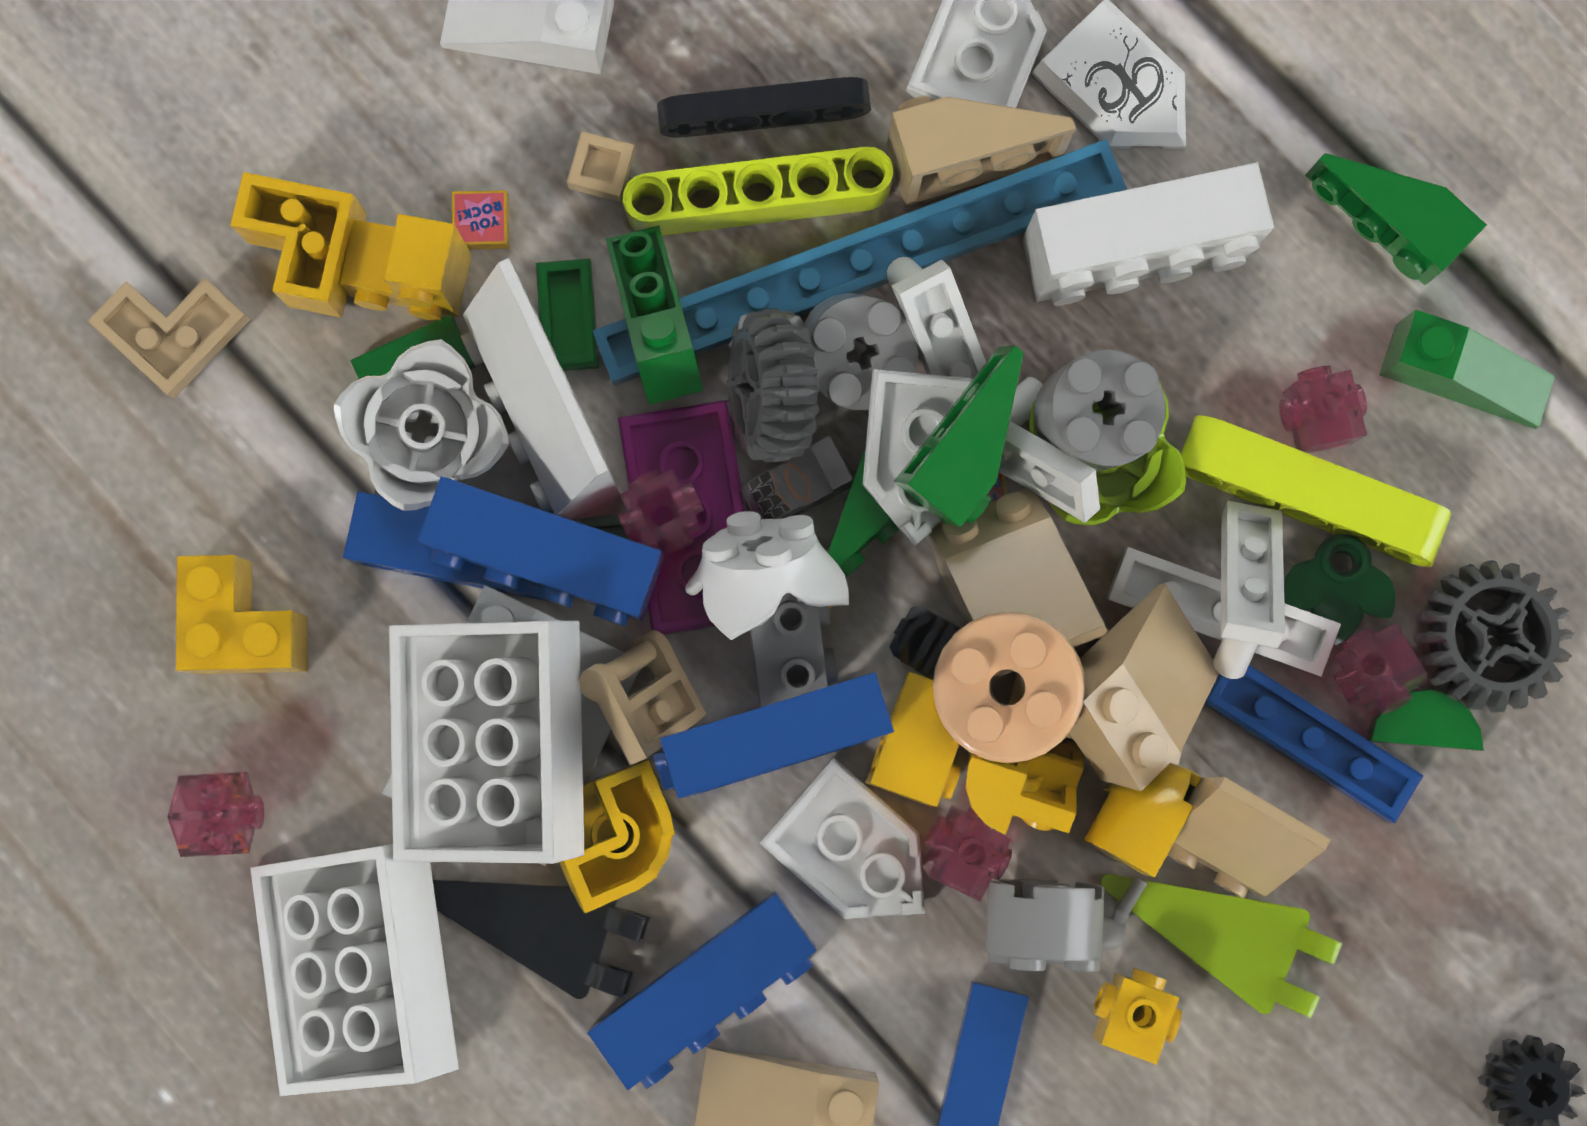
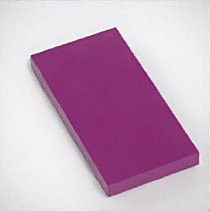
M727 400L618 417L632 512L635 513L638 543L661 550L665 557L648 604L651 630L659 631L663 635L716 627L709 620L705 611L703 589L696 595H689L686 593L685 586L700 565L704 542L720 530L727 528V518L729 516L745 511Z

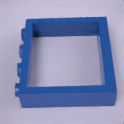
M876 672L660 738L663 752L654 754L653 758L663 789H675L677 798L680 799L872 741L893 733L894 730Z

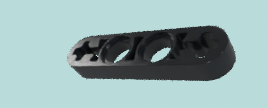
M841 77L682 94L662 99L657 104L659 131L662 135L673 138L850 120L862 117L871 111L868 82L866 79L859 77Z

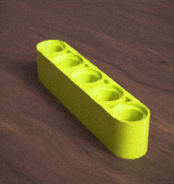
M857 147L650 172L637 175L627 183L623 191V204L629 224L635 231L660 225L662 236L870 211L879 208L886 202L893 179V165L891 159L884 151L876 147ZM871 170L878 174L882 182L873 188H863L854 181L853 176L859 171ZM813 176L822 179L827 184V189L820 194L809 195L803 192L798 185L804 178ZM763 183L773 190V194L767 200L757 202L748 199L744 191L751 184ZM702 189L713 191L719 197L717 202L708 208H698L692 205L689 200L696 191ZM647 196L658 197L664 202L662 208L652 215H643L637 212L635 206L638 201Z
M1198 415L1194 417L1180 454L1185 463L1186 477L1264 508L1282 511V515L1331 534L1355 536L1372 550L1417 566H1433L1452 514L1450 510L1435 502L1209 416Z

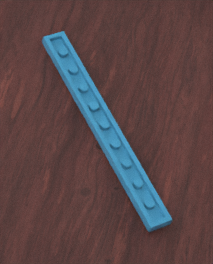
M1107 139L679 298L694 355L730 343L731 339H733L732 331L741 315L761 311V309H779L780 311H792L795 316H802L810 313L817 304L829 297L845 293L861 294L888 284V267L897 258L909 257L922 269H925L940 260L946 262L1026 232L1031 218L1038 208L1127 190ZM626 318L593 330L613 386L639 377L640 373Z

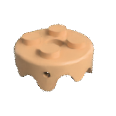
M1002 612L988 614L973 620L952 636L942 649L935 666L932 687L935 707L942 725L957 743L970 753L986 760L1013 763L1028 761L1046 754L1064 740L1080 716L1085 684L1083 667L1075 649L1056 627L1047 621L1028 614ZM1004 669L1016 671L1025 682L1024 696L1018 703L1013 705H1005L998 702L991 691V682L994 676Z

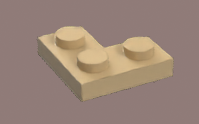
M204 278L167 317L126 281L87 322L166 395L175 399L251 319Z

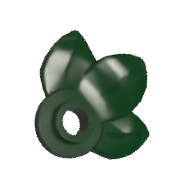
M1338 534L1327 538L1318 547L1314 559L1306 560L1293 566L1284 580L1285 604L1304 611L1311 610L1312 614L1341 624L1333 646L1344 642L1356 631L1364 613L1372 617L1391 618L1394 612L1396 592L1390 577L1372 565V557L1368 547L1363 541L1352 535ZM1344 553L1351 558L1352 568L1349 572L1342 573L1334 569L1332 558L1335 554Z

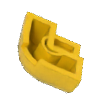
M1066 739L1046 754L1021 762L1004 763L990 761L969 752L965 788L971 808L986 825L1006 835L1013 815L1022 818L1026 824L1039 830L1050 831L1056 829L1069 833L1077 814L1076 788L1084 770V754L1076 742Z
M649 759L622 767L583 784L584 856L559 863L584 913H588L640 890L658 877L657 874L669 857L672 837L675 835L671 813Z
M1170 762L1142 791L1108 782L1102 790L1109 793L1085 836L1084 841L1095 846L1096 851L1111 860L1124 863L1143 875L1155 878L1193 808V805L1183 800L1188 786L1191 784L1197 787L1202 777L1189 768Z

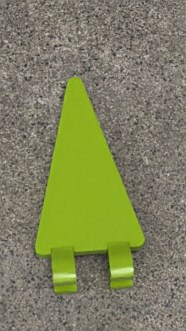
M1105 874L1100 879V885L1104 886V890L1120 902L1134 878ZM1146 881L1148 884L1131 912L1257 1012L1264 1015L1269 1014L1273 1010L1275 1003H1278L1312 1018L1320 997L1286 982V976L1297 950L1325 963L1334 965L1342 943L1308 929L1310 914L1307 910Z

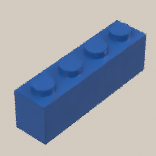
M443 476L440 477L417 540L421 545L432 550L429 560L459 571H462L465 561L486 568L483 577L486 580L512 589H517L520 580L541 587L538 595L539 598L567 608H571L574 599L596 606L593 616L626 627L628 618L643 621L665 558L661 550Z
M376 489L375 494L357 491L343 554L344 559L358 565L483 589L484 585L501 593L547 601L538 597L541 589L539 586L520 580L517 589H512L484 579L486 568L465 561L462 571L429 560L432 550L424 547L417 540L430 506L417 510L402 511L390 504Z
M775 891L595 1023L587 1034L627 1091L639 1082L643 1084L645 1089H648L674 1069L669 1060L683 1049L688 1047L691 1053L695 1054L715 1040L721 1034L716 1027L718 1023L733 1012L741 1020L761 1006L767 1000L762 991L779 978L783 980L785 985H788L807 972L814 965L809 956L817 951L816 946L777 891Z

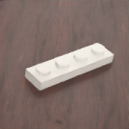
M1125 546L1106 599L1134 608L1158 584H1166L1193 629L1222 641L1221 580ZM1284 603L1285 635L1279 648L1258 645L1255 653L1322 676L1341 624Z

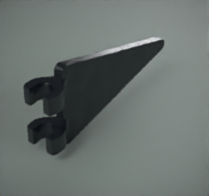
M433 880L437 911L576 999L585 998L589 994L591 987L618 997L627 994L633 972L614 965L601 963L599 959L608 931L640 941V939H644L650 920L649 916L616 907L618 899L588 913H584L569 886Z

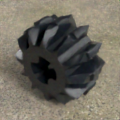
M912 607L906 617L900 620L893 632L895 635L889 648L893 656L900 659L901 662L933 680L935 666L942 649L961 628L925 607Z
M1527 1035L1522 1044L1511 1038L1502 1040L1504 1058L1494 1053L1485 1055L1488 1064L1495 1069L1493 1075L1484 1074L1478 1077L1481 1085L1494 1090L1482 1102L1487 1109L1499 1111V1124L1502 1126H1560L1558 1115L1561 1114L1570 1119L1578 1117L1575 1108L1568 1103L1570 1097L1578 1098L1586 1094L1581 1086L1570 1083V1080L1581 1069L1575 1062L1563 1061L1565 1050L1562 1046L1552 1042L1544 1046L1540 1037ZM1530 1077L1532 1083L1537 1086L1533 1094L1530 1088L1525 1085Z

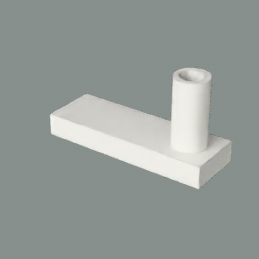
M909 257L897 258L888 267L887 280L893 288L901 311L918 344V353L926 373L974 379L985 365L986 360L951 268L943 260L922 269Z
M1027 377L1016 388L999 473L1085 523L1100 510L1096 469L1021 427L1030 419L1033 402L1043 386L1037 379Z
M1227 500L1221 515V638L1223 639L1214 657L1213 666L1220 675L1229 679H1238L1245 675L1258 645L1278 649L1285 635L1282 511Z

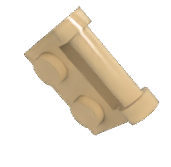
M656 630L647 631L634 641L631 649L606 665L602 663L593 665L585 670L579 678L582 693L589 700L598 703L630 765L647 759L661 749L660 738L685 731L707 715L669 641L661 632ZM643 667H650L656 679L627 697L620 682Z

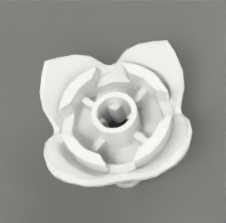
M442 339L427 341L410 347L397 358L387 374L382 376H365L354 381L340 394L334 403L335 419L341 437L351 450L363 457L367 462L370 479L376 491L390 504L402 511L417 510L430 506L441 476L460 481L462 479L474 478L487 472L502 457L509 445L508 434L502 416L491 404L476 396L473 390L472 373L465 359ZM419 414L431 417L429 426H437L436 437L427 436L424 443L411 440L413 433L405 432L406 422H416Z
M744 511L729 516L727 518V528L720 530L704 542L700 565L685 586L686 593L689 595H696L703 589V605L709 620L730 640L763 625L775 614L783 595L786 593L795 596L798 602L802 601L810 606L849 605V591L845 574L819 543L814 532L813 519L806 515H794L784 519H761L760 514L756 512Z

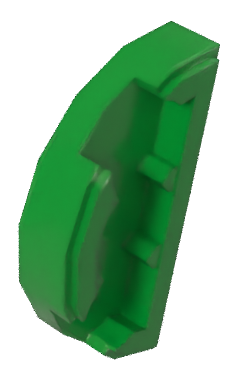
M1434 690L1402 693L1397 698L1386 703L1380 713L1371 720L1367 740L1370 742L1484 751L1481 728L1471 711L1458 700L1453 701L1448 698V694Z

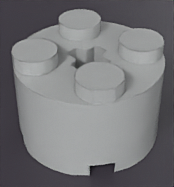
M857 293L839 294L817 304L804 322V327L810 333V345L815 349V367L819 369L817 373V386L820 391L818 394L841 407L852 410H869L873 369L916 373L918 344L903 313L889 302ZM854 339L866 345V351L860 354V362H855L846 357V353L854 349Z
M1117 350L1093 351L1063 365L1041 387L1034 405V424L1038 437L1096 469V472L1130 463L1151 451L1161 433L1165 419L1164 395L1154 367L1128 353ZM1098 402L1099 408L1104 410L1105 420H1103L1101 414L1093 413L1092 405Z
M998 879V882L988 881L986 952L989 953V962L1010 964V969L1023 971H1044L1046 963L1065 965L1064 969L1072 971H1099L1100 959L1103 957L1104 886L1075 882V888H1069V884L1058 883V881L1032 879Z

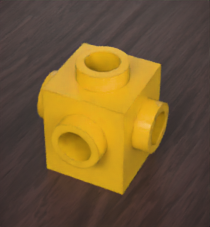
M1133 968L1131 977L1114 972L1111 984L1103 982L1097 993L1093 1015L1098 1016L1099 1019L1092 1037L1101 1045L1157 1065L1164 1042L1171 1043L1174 1040L1181 1023L1182 1010L1176 1008L1179 997L1165 991L1164 987L1167 980L1137 968ZM1141 1006L1139 1016L1133 1019L1135 1009Z

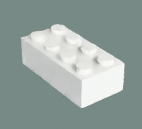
M1256 162L1038 208L1031 218L1022 238V243L1036 302L1052 299L1054 306H1061L1084 299L1086 297L1085 292L1106 288L1107 294H1119L1137 288L1139 280L1159 276L1160 283H1170L1190 277L1193 274L1192 269L1212 265L1214 272L1240 267L1246 263L1245 258L1260 248L1259 244L1274 229V224L1259 164Z

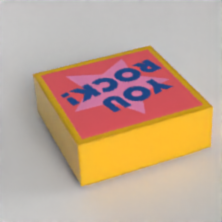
M507 190L452 191V224H455L469 250L510 249L509 194Z

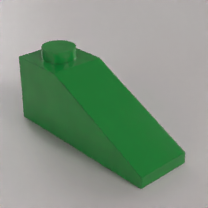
M1419 310L1413 311L1395 325L1379 374L1382 377L1534 429L1540 427L1555 379L1553 374L1475 330Z
M1015 345L1000 346L995 350L894 480L899 487L945 524L960 528L965 522L971 524L979 518L990 503L991 497L987 493L997 481L1024 352Z

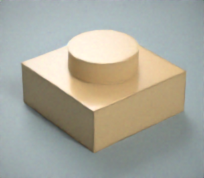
M581 131L567 179L568 188L622 203L623 191L627 185L636 153L635 145Z

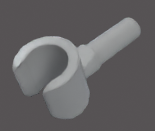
M1135 876L1120 902L1115 906L1112 917L1104 915L1103 949L1114 950L1123 941L1129 913L1148 884L1138 876Z

